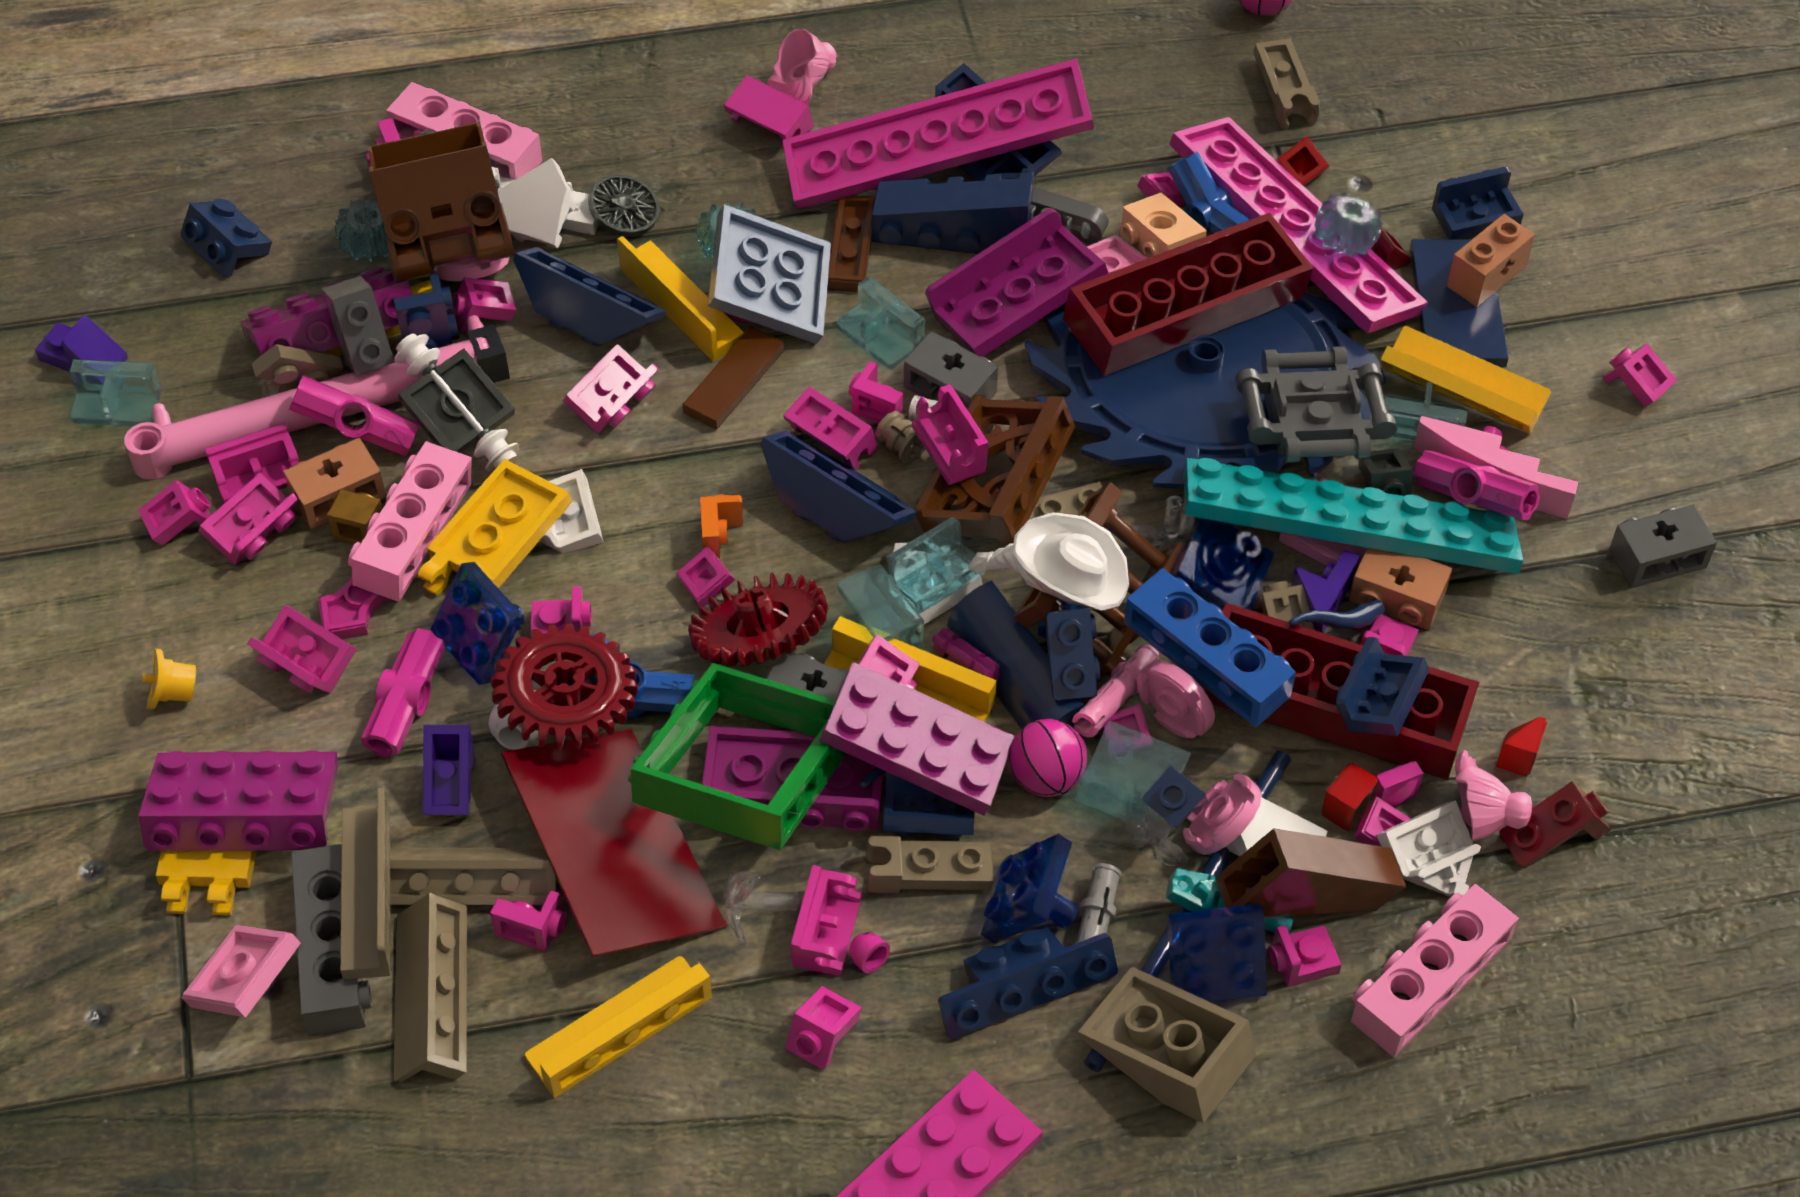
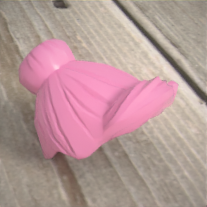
M806 29L793 30L779 46L777 60L773 66V75L768 79L767 85L805 104H809L812 88L836 65L837 54L835 49L828 42L818 40L816 36Z
M1463 750L1456 759L1455 771L1461 798L1460 812L1465 824L1472 829L1471 840L1476 841L1491 836L1506 825L1516 829L1527 826L1532 813L1531 797L1525 792L1511 793L1498 778L1478 768L1476 759H1472L1471 756H1468V752Z

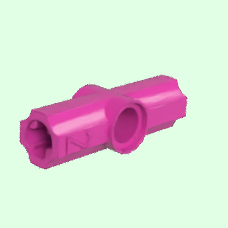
M304 375L289 408L291 411L336 428L347 437H360L363 440L405 457L419 426L417 421L370 403L368 399L361 395H350ZM349 407H358L365 413L366 420L360 425H351L344 419L343 412Z
M1425 450L1415 464L1413 475L1416 478V485L1452 496L1461 504H1476L1520 520H1529L1532 513L1538 508L1540 500L1538 485L1500 473L1493 466H1478L1433 450ZM1475 478H1476L1477 481H1478V490H1477V491L1475 490V487H1474V480H1475Z
M417 628L414 632H408L392 670L385 669L379 678L375 695L376 706L361 737L363 746L373 751L375 755L390 758L392 755H399L415 716H422L428 706L431 695V679L445 649L443 640L436 637L431 631Z

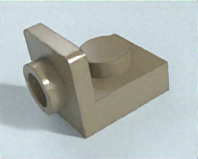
M1287 581L1272 583L1263 586L1264 593L1252 600L1254 608L1261 607L1264 615L1289 622L1291 618L1301 613L1310 611L1303 584L1289 587ZM1313 622L1299 624V626L1315 630Z

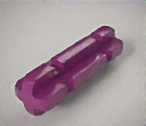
M942 628L938 634H934L932 637L934 650L942 656L948 657L947 659L950 662L994 680H999L1001 676L999 664L989 657H985V654L967 641L958 638V635L948 628Z

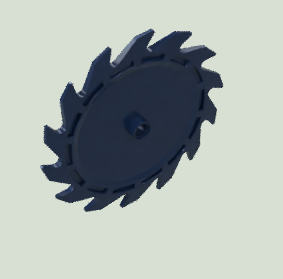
M1309 279L1307 287L1315 286L1316 284ZM1304 293V296L1297 301L1289 302L1282 307L1211 335L1198 336L1188 344L1107 376H1103L1063 320L1066 303L1043 317L1058 348L1048 349L1029 340L1025 342V349L1031 369L1067 395L1064 399L1075 428L1107 438L1104 441L1082 446L1081 454L1110 466L1155 464L1168 466L1167 470L1152 480V486L1155 488L1184 489L1183 472L1187 458L1198 460L1201 458H1211L1226 465L1238 467L1250 465L1259 468L1261 471L1278 473L1286 462L1283 455H1278L1276 444L1258 445L1249 440L1247 426L1250 422L1243 394L1237 390L1235 381L1236 374L1243 369H1255L1259 374H1263L1261 363L1263 350L1276 349L1278 353L1330 351L1331 347L1344 346L1347 352L1349 370H1358L1362 365L1369 363L1376 364L1380 367L1383 376L1381 385L1386 383V377L1377 356L1339 330L1363 329L1357 326L1331 300ZM1331 367L1280 369V373L1331 371ZM1359 390L1362 419H1371L1369 404ZM1260 394L1265 418L1269 420L1264 394ZM1037 396L1036 401L1046 402L1048 397ZM1333 456L1303 458L1307 464L1309 477L1314 478L1333 461Z

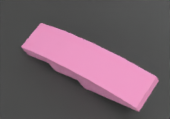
M1421 416L1413 448L1422 454L1425 450H1433L1478 466H1493L1500 473L1536 484L1540 494L1536 510L1568 519L1578 486L1577 481L1538 472L1540 459L1499 449L1502 436ZM1475 478L1474 485L1478 486V481Z

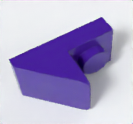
M84 315L81 316L73 328L57 322L35 349L38 360L105 386L128 359L127 352L90 318Z
M1343 550L1336 564L1331 562L1327 564L1322 577L1296 567L1291 587L1303 584L1310 611L1326 610L1336 612L1353 583L1360 556ZM1313 622L1315 631L1325 633L1328 626Z
M423 725V815L471 814V769L476 766L470 725Z

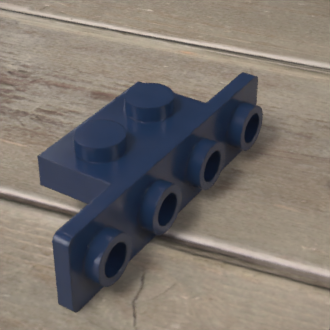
M1045 927L1040 930L1028 931L1020 938L1002 945L984 948L978 954L963 959L966 975L973 984L939 997L938 1003L945 1033L950 1039L961 1037L1115 976L1118 973L1111 937L1107 933H1102L1065 948L1054 934Z

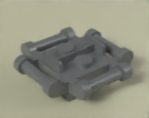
M1344 346L1331 347L1330 351L1278 353L1276 349L1263 350L1261 357L1263 374H1259L1257 370L1250 368L1243 369L1236 374L1237 390L1243 394L1250 422L1247 426L1249 440L1258 445L1276 444L1278 455H1283L1286 463L1299 462L1300 458L1354 455L1355 459H1369L1371 456V440L1387 439L1397 431L1395 418L1388 413L1381 388L1383 376L1380 367L1369 363L1362 365L1358 370H1349L1347 352ZM1331 367V371L1280 373V369ZM1359 390H1365L1372 419H1362ZM1260 394H1264L1269 420L1265 418Z

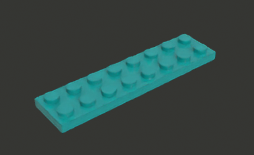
M1193 458L1186 459L1183 479L1185 515L1513 574H1519L1524 561L1514 517L1493 510L1484 511L1467 508L1457 502L1445 504L1428 501L1417 495H1394L1373 487L1361 489L1344 486L1334 480H1325L1323 482L1310 480L1294 473H1271L1261 471L1259 468L1250 465L1241 467L1226 465L1211 458H1201L1199 460Z

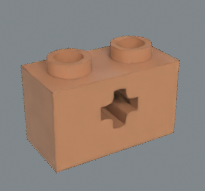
M1503 214L1454 254L1447 287L1478 307L1527 266L1535 234L1506 214Z
M360 437L346 444L338 445L332 450L307 461L299 462L295 466L283 471L289 494L294 493L299 498L296 507L310 530L329 522L327 514L341 489L354 493L364 492L378 499L387 497L381 471Z
M1367 548L1354 576L1349 601L1361 605L1362 603L1367 604L1378 599L1385 607L1384 614L1399 619L1407 625L1430 630L1445 596L1453 568L1423 557Z

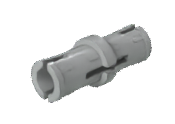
M1098 863L1093 866L1087 898L1081 901L1079 913L1082 918L1074 944L1096 935L1107 933L1109 923L1115 919L1116 907L1113 903L1118 882L1122 875L1117 867L1105 863Z

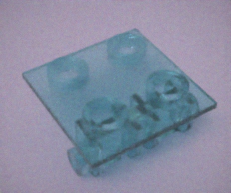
M1109 720L1088 769L1085 768L1080 775L1078 781L1080 787L1074 801L1157 834L1163 818L1144 802L1143 796L1170 765H1173L1183 774L1191 753Z

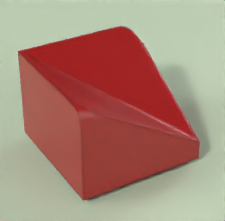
M1308 136L1304 137L1276 159L1303 186L1330 167Z
M1537 717L1510 730L1505 736L1496 767L1527 777L1531 773L1545 732L1546 718Z
M1355 763L1348 764L1326 790L1322 806V816L1342 829L1349 831L1356 808L1377 784L1378 779Z

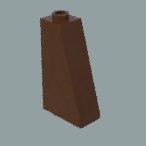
M1276 828L1269 831L1215 877L1229 918L1377 911L1406 888L1391 848Z

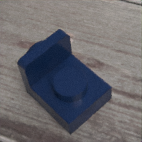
M1173 765L1168 767L1143 796L1144 802L1174 828L1179 827L1191 812L1197 816L1208 803L1206 794Z

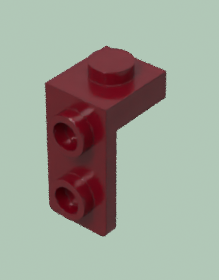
M1571 781L1532 808L1531 818L1527 826L1516 829L1507 825L1499 831V835L1521 867L1526 868L1583 829L1595 840L1610 832L1611 829L1603 818L1609 812L1594 791L1586 794Z

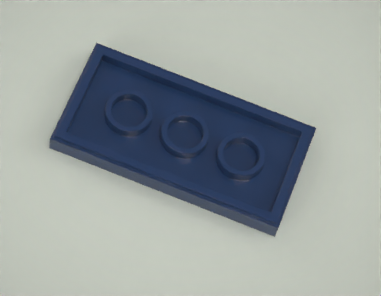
M1412 239L1410 255L1415 290L1428 302L1427 306L1421 310V315H1419L1421 332L1496 366L1506 367L1509 357L1498 291L1476 307L1447 287L1454 254L1472 239Z

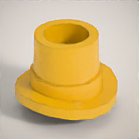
M155 648L153 674L143 673L142 682L152 683L146 709H155L159 701L191 702L195 686L196 665L164 659L162 649Z

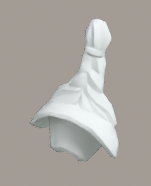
M1052 512L1030 519L1016 533L1014 544L1010 543L1005 548H998L995 552H977L968 565L970 571L974 573L986 570L1012 569L1020 573L1027 585L1067 603L1095 610H1106L1120 606L1129 587L1127 559L1111 533L1088 518L1078 515Z

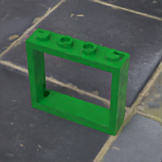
M712 663L701 679L694 681L690 693L681 704L677 703L674 706L669 720L662 729H658L653 733L648 747L641 756L633 759L634 765L631 767V774L627 778L628 782L631 783L632 803L781 851L847 755V753L819 741L836 700ZM719 708L816 737L768 805L669 774Z

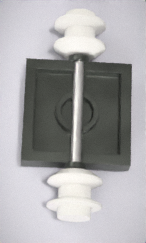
M410 334L405 337L396 347L398 353L395 356L396 363L406 361L409 364L406 371L408 377H423L398 394V400L432 441L438 446L458 453H462L478 441L474 456L476 458L487 457L489 462L486 465V470L488 472L495 470L504 459L515 463L518 459L516 452L519 449V444L512 443L508 445L505 438L508 434L506 429L494 430L515 415V408L465 348L439 366H436L440 350L438 348L428 350L425 345L429 337L426 334L419 336Z

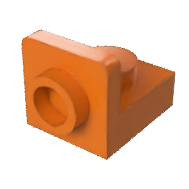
M719 494L700 497L702 548L704 549L708 546L719 559V545L728 544L727 527L743 526L742 496L740 495L728 496Z

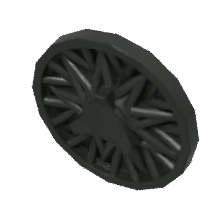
M615 174L603 177L594 184L588 197L589 211L594 220L605 230L621 236L633 237L646 233L654 227L660 213L659 200L654 191L643 181L628 175Z

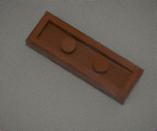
M845 196L838 198L830 249L827 290L865 293L872 244V213L876 197Z
M750 326L683 403V412L717 430L784 352V342Z

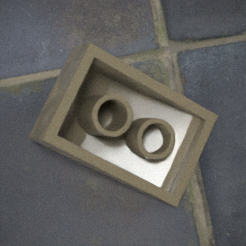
M1132 966L1078 1031L1080 1039L1163 1104L1203 1124L1256 1056L1249 1020Z

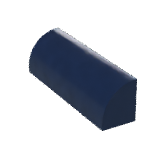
M991 580L967 594L951 612L947 621V627L957 634L958 638L964 639L985 654V657H989L999 664L1001 676L996 681V695L1019 727L1022 729L1027 724L1036 720L1055 719L1075 729L1074 725L1077 723H1073L1072 719L1083 708L1084 704L1079 698L1055 700L1052 697L1048 655L1028 628H1025L1013 618L1016 612L994 582Z

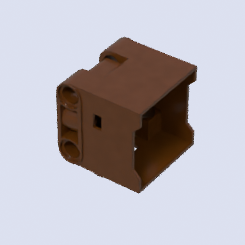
M480 122L368 147L371 167H369L397 283L432 275L434 267L440 264L475 257L481 264L515 256Z

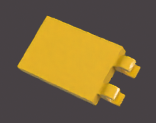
M504 459L427 546L431 559L417 573L418 577L427 581L423 588L438 596L447 586L452 570H455L464 576L452 586L450 594L458 598L455 603L456 607L470 614L478 606L484 588L486 587L496 592L572 503L570 493Z
M257 850L161 851L155 876L159 885H163L161 900L162 902H168L166 913L185 914L191 886L209 887L207 902L213 903L212 915L231 916L236 888H250Z

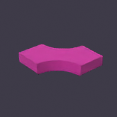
M351 577L341 589L318 599L322 627L341 639L368 635V624L372 614L389 598L353 586Z

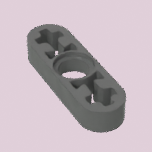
M1033 186L1031 219L1044 212L1045 208H1053L1061 215L1060 218L1063 226L1081 242L1092 244L1100 241L1109 224L1108 217L1104 211L1096 206Z

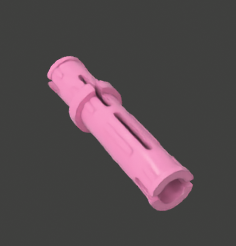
M1143 644L1136 649L1125 663L1120 662L1112 670L1111 678L1097 691V696H1093L1074 715L1072 722L1077 723L1074 725L1075 730L1084 737L1095 736L1129 696L1139 693L1137 689L1138 675L1154 660L1161 661V659H1157L1160 656L1159 652L1151 645Z

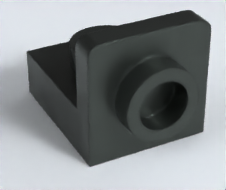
M1399 448L1371 451L1369 459H1358V468L1369 484V487L1394 495H1412V468Z

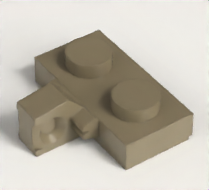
M275 344L252 362L255 378L262 379L258 382V386L261 389L263 398L298 388L303 375L321 382L331 379L343 370L339 356Z

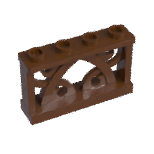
M984 395L974 396L967 410L988 441L987 459L1006 450L1010 461L1014 465L1011 471L996 476L983 488L976 483L973 477L948 485L936 467L915 506L916 518L927 538H936L937 535L999 539L1001 545L1014 544L1016 533L1029 520L1075 428L1064 397L1048 396L1046 402L990 400L985 399ZM997 424L1010 425L1009 430L1002 432L1001 427ZM1017 445H1019L1021 449L1020 453L1016 452ZM981 509L987 513H980L978 511Z

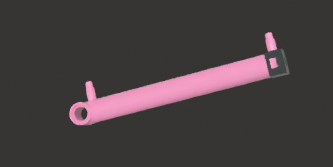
M473 315L467 319L469 340L438 348L440 354L436 366H439L465 348L493 383L510 379L506 352L495 324L484 327L478 316ZM395 361V363L357 376L354 373H349L321 381V383L350 395H361L368 399L370 403L382 407L400 402L398 394L423 376L408 377L406 371L409 364L406 361L403 363H396ZM297 388L175 423H171L165 406L157 403L152 407L154 423L146 422L133 426L124 437V445L136 475L142 479L154 480L166 476L174 465L206 457V448L283 423L286 424L289 433L322 423L289 410ZM349 407L343 412V417L361 413L363 410L358 407Z

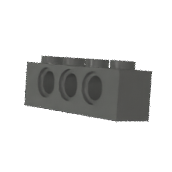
M342 844L291 851L296 936L301 943L297 948L301 1015L308 1034L311 1036L366 1027L364 1009L372 1008L369 980L362 981V978L343 980L341 978L336 982H327L331 977L341 975V936L332 941L324 940L334 934L341 935ZM329 895H337L334 899L327 901L323 900L325 897Z

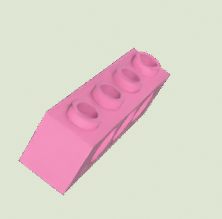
M411 82L386 110L387 117L392 118L400 139L418 136L427 128L436 132L480 122L491 166L498 168L500 177L516 180L539 166L543 161L539 134L529 128L520 127L501 119L497 115L486 113L463 101H457L438 93L434 89L423 87L414 82Z
M425 441L417 456H410L400 483H394L389 489L386 505L381 513H374L370 519L367 535L362 543L356 542L351 549L348 565L352 567L353 586L400 602L429 555L427 546L447 525L471 486L472 457Z
M1474 884L1463 896L1458 892L1455 893L1442 908L1441 914L1443 916L1434 924L1430 921L1424 923L1412 939L1413 945L1405 953L1401 950L1396 951L1385 963L1382 969L1384 974L1375 983L1371 979L1365 981L1353 996L1352 1001L1356 1004L1350 1022L1392 1057H1395L1511 941L1519 918L1477 884ZM1453 935H1462L1469 941L1458 940ZM1423 963L1433 964L1440 970L1428 969ZM1393 993H1404L1410 1000L1399 999Z

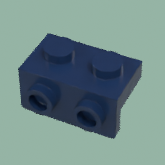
M1507 166L1458 178H1450L1437 184L1432 210L1448 239H1463L1476 236L1503 214H1506L1519 224L1522 223L1524 214L1508 188L1511 171Z
M215 199L209 202L189 204L181 230V238L221 276H232L237 258L269 254L272 241L259 230L255 223L249 221L236 209L232 202L225 199Z
M438 274L430 275L432 292L393 299L402 340L410 334H416L417 336L426 334L429 337L425 345L428 350L452 345V338L459 337L454 313L447 314L448 311L454 310L450 288H441Z
M1074 604L1061 605V611H1052L1045 614L1052 697L1055 700L1097 696L1096 683L1100 682V667L1098 659L1094 657L1093 639H1096L1097 633L1095 617L1093 613H1090V608Z
M1367 637L1361 651L1355 655L1353 667L1344 685L1338 689L1336 696L1337 709L1341 712L1348 731L1398 736L1429 672L1425 658L1384 654L1378 638Z
M889 772L886 773L883 831H894L896 834L911 836L917 833H934L947 838L974 835V811Z

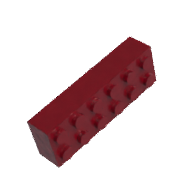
M1269 212L1071 287L1063 320L1103 376H1107L1188 344L1198 336L1211 335L1282 307L1289 302L1301 299L1306 291L1313 266Z
M1229 603L1225 604L1222 612L1226 618L1240 629H1246L1251 632L1258 643L1274 655L1283 657L1290 664L1291 668L1296 671L1291 697L1266 718L1265 722L1399 765L1416 761L1422 772L1445 780L1449 779L1480 682L1428 666L1429 672L1398 736L1348 731L1341 712L1337 709L1336 696L1338 689L1344 685L1353 667L1355 655L1361 651L1363 645L1299 625L1293 627L1289 622ZM1198 683L1204 689L1212 705L1234 711Z

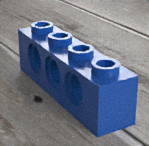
M1162 568L1127 598L1124 624L1179 668L1192 676L1193 679L1255 728L1291 697L1296 671L1291 668L1290 664L1283 657L1274 655L1258 643L1251 632L1246 629H1240L1231 622L1216 605L1207 603L1195 594L1184 580L1175 578Z

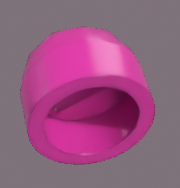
M866 932L855 936L849 945L851 959L864 973H872L878 970L890 954V945L873 932Z

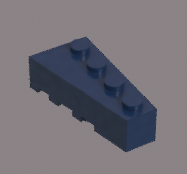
M1021 172L1020 177L1015 179H1003L1002 174L986 175L984 181L964 182L963 176L948 177L947 181L932 184L928 179L879 182L872 213V242L979 254L1031 220L1034 172Z

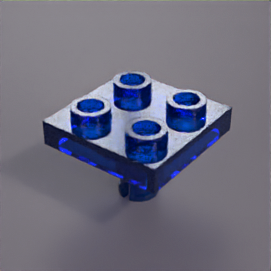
M1196 517L1172 572V576L1184 580L1195 594L1208 603L1216 605L1221 611H1223L1226 603L1251 610L1274 553L1261 545L1256 536L1250 538V532H1241L1226 522Z
M475 562L461 563L430 630L436 637L443 640L447 650L478 685L491 683V677L496 673L495 663L499 659L504 658L503 650L510 646L516 632L521 630L522 627L520 625H524V613L520 606L512 604Z
M1058 833L1041 842H1036L1014 855H1009L1002 861L997 870V878L999 880L994 895L988 901L984 910L986 919L981 932L983 937L995 944L1041 924L1048 919L1056 923L1061 929L1068 927L1073 922L1078 913V904L1057 892L1073 842Z
M1260 904L1168 914L1171 985L1208 1002L1267 995L1264 911Z

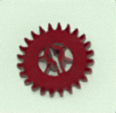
M787 572L784 584L779 586L774 573H771L770 584L767 587H763L759 578L755 575L754 587L750 588L749 591L738 580L737 596L730 595L727 589L722 587L723 603H718L712 596H709L708 603L711 611H708L702 605H698L699 617L691 615V624L688 626V632L693 650L698 652L701 658L709 660L711 663H723L724 666L733 667L737 663L740 664V667L749 666L752 662H756L758 665L766 663V660L769 658L773 660L782 658V653L790 654L797 650V645L804 646L810 641V637L817 635L820 627L825 623L829 608L822 588L817 587L814 580H809L807 584L803 575L798 577L795 586L791 575ZM760 626H764L765 632L762 631Z
M566 624L563 631H559L555 625H549L547 633L544 634L539 629L531 630L530 640L524 636L516 638V647L510 646L503 650L504 659H499L495 663L496 673L491 677V686L494 689L492 691V702L498 705V717L503 719L510 713L508 717V729L510 731H513L517 725L523 723L522 739L524 741H527L530 734L535 730L538 731V743L541 748L545 745L548 737L554 735L559 751L562 750L566 736H571L575 747L579 750L582 743V734L587 733L596 745L599 741L598 727L605 729L609 736H613L615 727L613 718L621 725H624L627 719L626 710L632 711L634 709L635 700L633 697L638 693V685L635 682L637 671L633 666H630V656L627 653L620 652V644L618 642L611 641L606 643V634L599 632L591 636L589 627L583 626L579 632H576L572 624ZM556 661L546 669V672L540 670L542 666ZM594 674L597 686L585 683V680ZM532 681H535L537 684H539L541 688L534 691V689L532 688Z

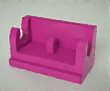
M746 75L724 104L725 111L732 114L730 117L732 120L738 122L745 118L780 135L781 139L805 134L814 127L808 104Z
M951 384L940 387L937 395L939 398L938 402L929 407L925 397L922 396L916 405V420L912 421V428L947 484L951 485L986 472L988 441Z
M810 386L783 415L792 429L798 433L804 432L844 458L846 464L854 470H857L860 466L858 457L862 451L872 456L878 449L873 429L870 425Z
M285 423L205 449L224 504L258 473L263 474L278 490L286 488L287 483L283 471L299 463V457Z
M812 865L791 941L792 967L842 976L862 899V891L854 889L857 878Z

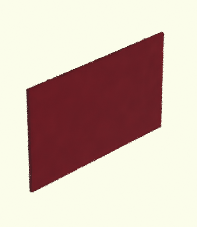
M632 729L614 732L613 736H609L607 733L600 734L596 745L592 742L590 736L583 737L579 750L575 747L572 739L564 741L560 751L557 749L555 742L545 744L543 748L538 745L501 753L512 778V783H514L576 920L577 928L580 929L592 957L707 933L727 927L675 817L632 803L631 783L628 782L627 778L631 774V767L634 765L633 759L640 757L643 753Z

